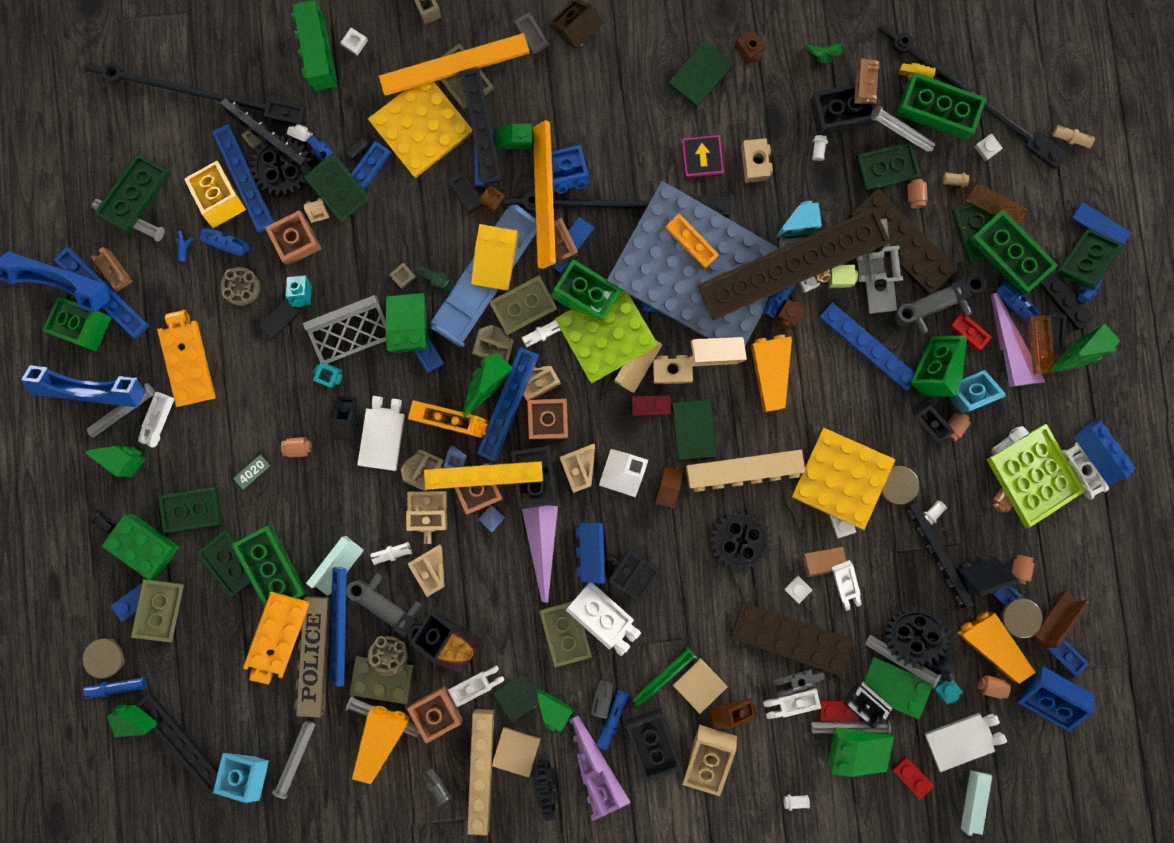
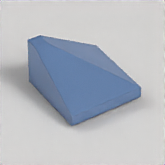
M451 445L443 467H464L467 456Z
M490 505L478 520L493 532L505 517Z

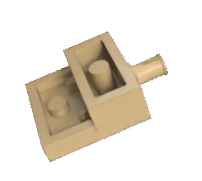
M447 491L408 492L406 531L424 532L423 544H427V536L428 544H432L431 532L447 530Z

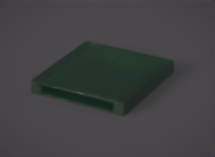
M524 672L493 693L512 723L539 705L536 690Z

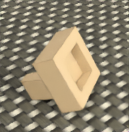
M318 198V201H307L304 204V210L311 223L329 218V213L321 198Z

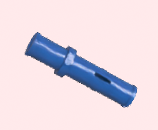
M145 677L113 683L102 682L101 685L84 687L83 695L85 699L100 696L106 698L112 694L145 690L147 682Z
M617 690L607 720L601 727L603 730L596 745L601 749L608 750L613 734L617 732L616 726L629 696L626 692Z

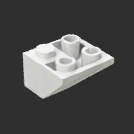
M611 449L599 485L636 497L648 460Z

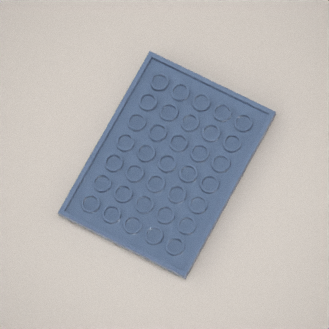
M661 181L607 281L707 339L743 337L744 345H746L763 314L769 297L713 321L698 288V284L772 253L779 248L666 182ZM679 213L719 254L705 269L664 228Z

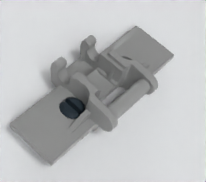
M881 219V223L889 238L887 219ZM889 243L881 247L878 253L871 251L856 258L859 269V282H866L869 314L897 310L894 282L903 280V276L900 273L898 255L900 246H890ZM884 252H890L892 278H887L885 273Z

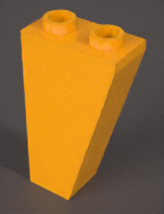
M785 335L774 336V340L769 341L766 338L757 339L751 345L763 413L781 410L786 406L792 339L791 337L785 338Z
M414 400L412 401L408 419L482 439L489 425V420L471 414L464 417L463 412Z
M984 611L977 615V619L972 623L967 622L962 625L961 630L957 632L963 640L1012 681L1020 684L1035 673L996 613Z
M373 706L367 716L352 777L353 780L372 784L406 728L410 716L400 711H389L382 706Z

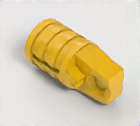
M903 63L900 67L899 75L906 76L909 80L915 72L933 79L936 68L926 67L917 63H912L911 65Z

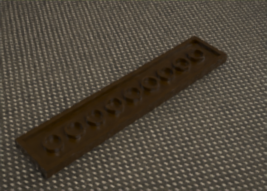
M872 208L698 284V288L714 321L889 244L890 241L876 209Z

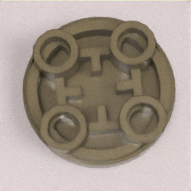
M237 267L228 269L221 281L222 296L232 304L238 306L248 305L258 297L260 281L257 275L247 268Z
M894 466L889 473L881 494L892 504L909 503L916 497L919 491V480L911 469L904 466Z
M1024 598L1013 599L1000 612L1002 624L1008 633L1015 637H1031L1041 628L1043 620L1041 610L1031 600Z
M393 636L378 637L368 652V661L371 668L383 676H391L400 672L408 659L404 642Z
M114 639L93 641L86 647L83 653V666L95 678L113 676L125 664L123 650Z

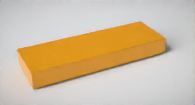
M680 213L664 227L704 269L719 255Z

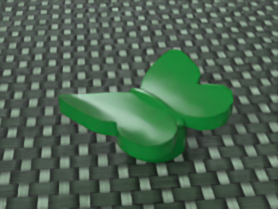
M842 43L829 47L805 45V48L811 54L817 56V61L821 63L832 62V56H839L843 51Z

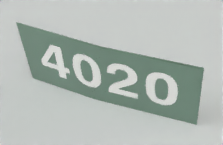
M259 455L233 479L244 490L270 465L262 455Z

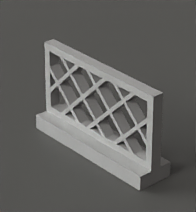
M377 295L303 323L320 363L328 364L386 341V337L378 338L374 336L377 326L385 328L386 331V319ZM374 308L379 313L376 322L366 318L369 310ZM357 316L362 318L359 329L348 325L351 317ZM365 320L375 324L371 334L361 330ZM335 323L344 325L341 336L331 332ZM347 327L357 331L353 341L343 337ZM317 330L327 332L323 343L315 339L313 332ZM360 332L370 336L365 345L356 343ZM329 334L339 338L336 348L326 344ZM342 339L352 343L348 352L338 349ZM324 346L334 350L330 359L324 360L322 351Z

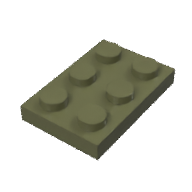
M459 43L442 57L465 51V49ZM479 69L484 95L486 96L494 90V87ZM461 74L441 79L440 81L464 112L468 110Z
M540 275L489 301L507 336L558 310Z
M143 578L131 638L172 642L184 584Z
M573 601L539 611L554 667L592 657L584 626L566 611Z
M357 655L349 695L407 704L414 664L406 663L404 668L397 674L383 676L371 668L368 657Z

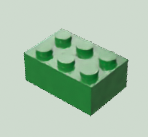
M124 514L102 545L104 549L148 580L157 579L180 548V546L135 514Z

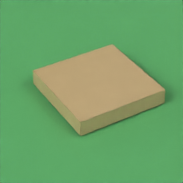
M701 658L672 684L699 714L728 687Z
M503 727L492 766L529 777L541 738Z

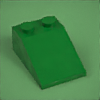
M573 259L554 288L551 298L570 309L603 321L622 289Z
M425 293L386 296L387 350L390 353L429 350Z
M58 296L42 331L96 352L112 317L99 311L92 312L78 306V303Z
M1104 323L1077 339L1051 368V371L1059 372L1081 368L1090 363L1094 365L1102 359V356L1106 355L1108 357L1117 350L1115 347L1120 340Z
M965 335L931 337L911 381L921 396H956L963 378L967 341Z
M497 353L491 357L486 356L480 363L482 367H479L472 374L474 378L469 384L463 410L464 417L468 416L494 394L513 369Z
M875 657L872 658L863 681L893 709L919 720L933 686L917 675Z
M835 727L828 759L831 773L833 775L855 777L887 772L894 736Z

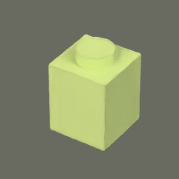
M839 265L830 269L831 278L828 280V288L852 287L855 285V282L858 281V271L855 270V265Z

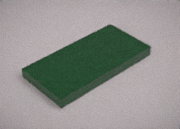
M137 153L94 212V215L128 234L171 175L170 171Z

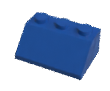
M1090 420L1073 437L1108 485L1128 478L1136 469L1133 462L1126 456L1120 444L1115 441L1109 429L1101 420Z
M603 522L579 523V527H576V539H580V547H576V557L580 558L581 566H577V578H581V582L605 583Z
M1044 666L1030 676L1018 699V703L1068 732L1094 713V695Z

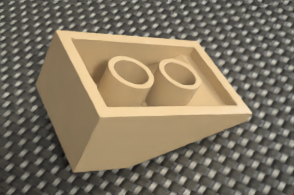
M699 725L682 785L720 796L736 752L737 736Z

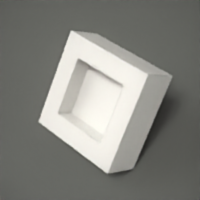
M350 28L341 41V45L358 56L368 40L365 36Z
M298 124L289 127L287 131L288 135L303 142L307 141L310 136H313V133L307 131L308 128Z
M992 133L974 146L984 161H987L1003 149Z
M799 576L784 589L797 603H800L812 591Z

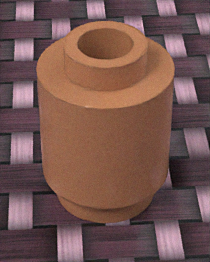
M923 179L911 180V183L907 185L910 208L926 207V202H928L927 183L923 182Z
M959 412V414L954 413L948 423L955 433L949 436L948 439L956 442L957 439L963 436L971 424L970 418L966 414Z
M306 437L288 438L286 441L281 442L282 455L288 458L308 456V453L311 452V442Z
M1001 488L992 500L994 503L993 507L1002 513L1004 511L1009 512L1013 505L1003 488Z
M1017 555V559H1014L1012 573L1018 578L1019 583L1026 585L1027 581L1031 582L1034 558Z
M985 675L978 683V688L983 695L1002 699L1008 698L1011 686L1003 679Z

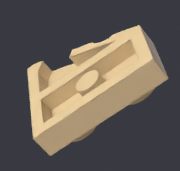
M552 366L534 367L523 394L527 402L561 384Z
M594 444L560 457L573 493L590 487L592 484Z
M441 544L408 563L427 597L445 587Z

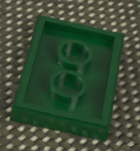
M704 40L672 78L669 86L698 108L734 63Z
M911 141L856 155L865 192L921 178Z
M334 153L304 176L306 181L340 222H343L371 199Z
M989 198L951 210L969 264L986 259L969 239L995 216Z
M1088 228L1059 269L1058 274L1091 290H1095L1122 250L1124 244Z
M711 399L672 403L678 460L716 457Z
M217 487L158 496L163 534L222 525Z
M225 529L195 554L229 597L233 598L252 582L232 546L237 540L228 529Z

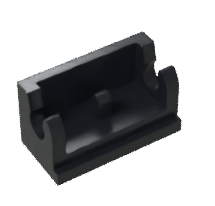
M863 682L853 686L843 702L872 729L876 728L879 722L883 724L889 712L893 709Z

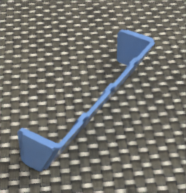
M510 205L494 227L518 231L519 237L514 259L515 265L537 233L536 219L518 205ZM474 258L429 324L430 329L458 347H464V340L488 306L489 301L492 300L498 289L471 285Z

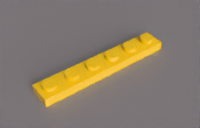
M542 462L424 470L425 490L543 481Z

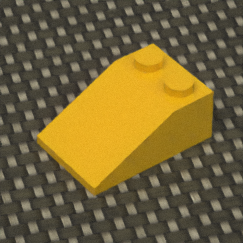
M218 161L184 179L201 214L212 228L246 210Z
M479 224L471 285L509 291L519 237L518 231Z

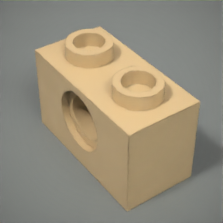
M766 138L744 140L741 149L745 183L768 181L770 175L773 174L772 163H769L768 158L771 155L770 144L767 145ZM753 158H760L762 160V163L756 164L753 161Z
M678 355L676 359H668V356H657V359L653 360V384L692 383L693 370L692 366L687 367V355ZM669 365H675L678 369V372L676 374H670L667 370V367Z

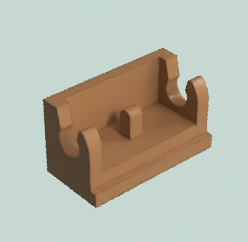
M861 58L857 64L854 103L874 105L877 103L879 61Z
M562 218L554 221L555 256L561 265L577 257L578 250Z
M102 247L99 249L101 253L99 256H91L116 292H119L133 282L112 251Z
M843 547L804 554L805 558H803L807 577L833 573L831 567L847 562Z

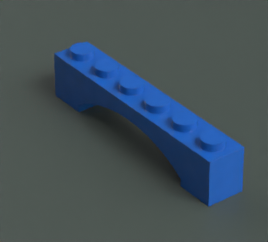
M9 251L0 257V280L11 284L16 282H33L60 288L73 295L77 299L79 307L92 312L98 311L110 300L107 284Z
M30 365L21 379L31 395L137 408L145 394L138 379L119 376L115 381L90 382L60 375L50 371L47 367Z

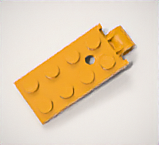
M186 310L166 314L165 320L168 328H160L157 331L176 407L216 399L198 323L196 321H191L190 323ZM181 343L185 345V349L183 351L179 349V345Z
M270 592L243 669L252 667L249 680L269 685L273 673L278 674L279 678L283 677L309 607V602ZM272 649L274 653L269 655L267 650Z

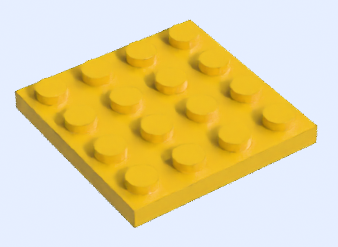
M435 82L404 90L368 118L369 122L414 178H417L473 134L472 128Z
M823 428L805 467L806 473H802L792 498L865 530L896 459Z

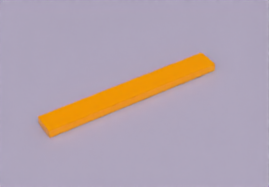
M523 33L380 75L379 78L384 95L386 96L458 75L462 71L482 68L526 55L530 52Z
M546 120L533 127L538 268L541 269L556 263L550 122Z

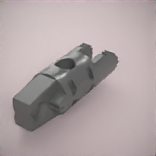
M810 669L773 681L774 685H782L788 682L790 688L777 691L778 697L815 687V683L825 680L822 671L812 673Z

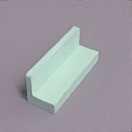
M347 536L342 537L306 584L311 588L317 587L327 596L332 593V568L343 567L346 568L347 573L364 550Z
M970 770L961 829L967 835L972 836L973 833L983 835L992 775Z

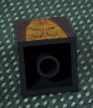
M430 610L410 644L434 664L462 673L482 639L469 629Z

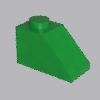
M510 124L495 129V148L533 149L532 124Z
M537 688L535 692L545 727L551 731L558 730L561 732L573 712L571 707Z
M119 705L114 708V712L107 716L115 737L144 735L157 725L153 718L136 705Z

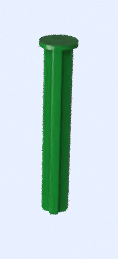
M688 646L685 652L633 697L632 700L637 707L642 706L691 660L697 659V656Z

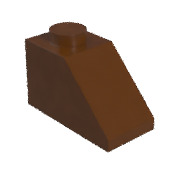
M664 467L654 503L675 508L683 471Z
M752 699L725 703L710 709L714 729H733L756 718Z

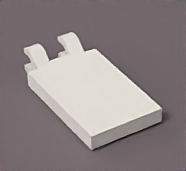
M373 396L372 409H366L358 465L397 471L405 414L400 413L402 400L392 399L391 409L381 408L383 398Z
M588 583L566 609L571 616L609 650L614 646L616 652L621 656L630 648L622 638L626 635L633 642L641 634L637 628L631 625L634 619L593 583Z
M976 713L924 733L938 770L942 772L995 752L994 745L1006 743L1007 740L1004 734L997 732L992 735L989 726H995L1000 723L998 717L994 716L993 713L985 717H981V714Z

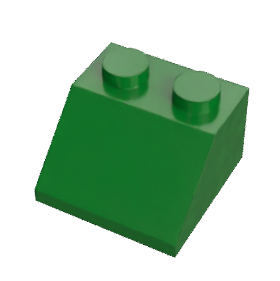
M125 445L124 447L112 446L93 449L85 453L116 477H133L146 460L141 455L142 452L139 449Z

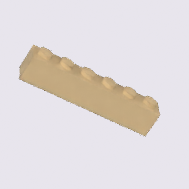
M802 450L685 466L688 488H693L694 492L705 491L706 486L719 489L724 488V484L731 483L733 487L743 485V481L748 480L751 481V484L762 483L763 478H770V481L781 480V476L788 475L790 479L800 477V473H806Z
M475 709L473 712L468 834L488 835L490 828L494 710Z

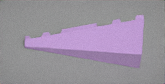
M998 293L991 294L1000 351L1003 350L1009 387L1045 382Z
M550 505L522 509L541 601L548 603L558 513V506Z
M576 716L570 719L569 722L574 726L575 736H573V740L578 744V762L583 784H586L589 796L587 797V802L591 803L593 810L591 819L594 821L631 802L580 717Z

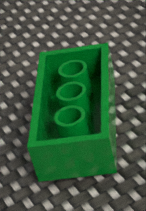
M315 0L292 4L294 12H291L293 23L297 26L295 37L297 42H300L301 48L298 49L300 60H303L304 67H302L304 79H307L309 86L312 85L315 91L338 87L324 15Z
M914 72L908 80L896 115L968 140L975 133L987 98Z
M1004 210L998 212L969 239L1022 295L1029 293L1058 266Z
M265 526L232 544L264 607L270 592L296 599L308 594L272 526Z

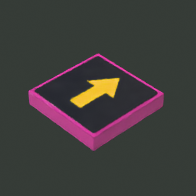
M720 135L682 139L686 178L724 173Z

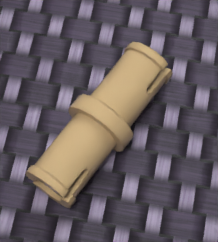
M1057 125L1053 132V137L1067 140L1069 144L1075 143L1089 149L1095 140L1094 136L1080 133L1078 129L1071 130Z

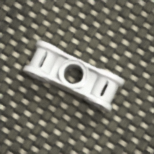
M1075 443L1074 447L1068 450H1062L1085 490L1083 494L1086 498L1092 500L1096 494L1109 490L1106 481L1078 443ZM1083 466L1087 469L1086 475L1082 473Z

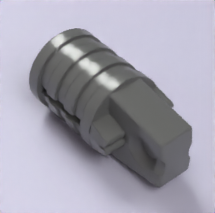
M607 681L599 682L594 695L591 715L607 718L612 698V683Z
M429 769L421 775L436 807L452 797L445 784H443L442 779L437 776L433 769Z

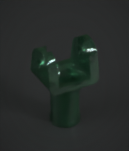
M425 266L420 268L423 272L418 271V277L431 282L435 289L445 292L453 290V281L442 271L438 270L435 272Z

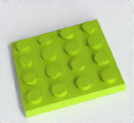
M624 291L620 292L603 321L573 309L555 318L591 384L658 347V343L631 297Z
M1047 424L1041 425L1019 441L986 459L1025 528L1035 525L1085 492Z

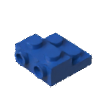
M581 145L551 151L553 192L565 193L569 188L583 189L587 184H590Z

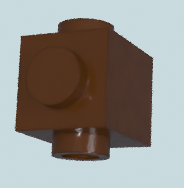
M751 29L737 39L735 49L747 65H749L751 62H758L764 56L765 45Z
M788 299L775 319L782 326L793 328L805 308L801 307L802 304L799 301Z

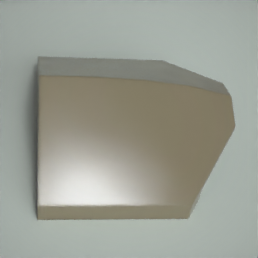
M489 325L478 330L472 354L484 359L486 356L491 357L497 353L508 363L514 341L501 328Z
M419 450L415 455L407 459L402 466L403 482L427 492L428 490H425L424 470L441 469L444 460Z

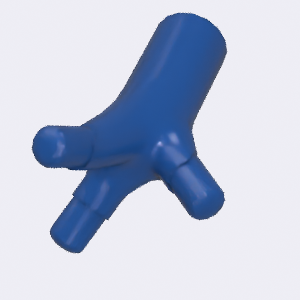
M178 231L179 238L175 239L178 244V261H186L187 247L194 239L190 237L184 241L182 232Z

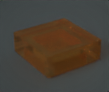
M489 185L479 201L495 212L506 195Z

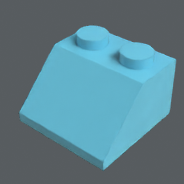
M812 201L802 202L776 235L777 239L780 237L790 238L815 234L822 226L819 203H812Z
M984 370L962 379L956 396L950 397V401L959 412H968L1003 398L1006 394Z
M223 753L213 793L244 803L260 800L269 761L249 755Z

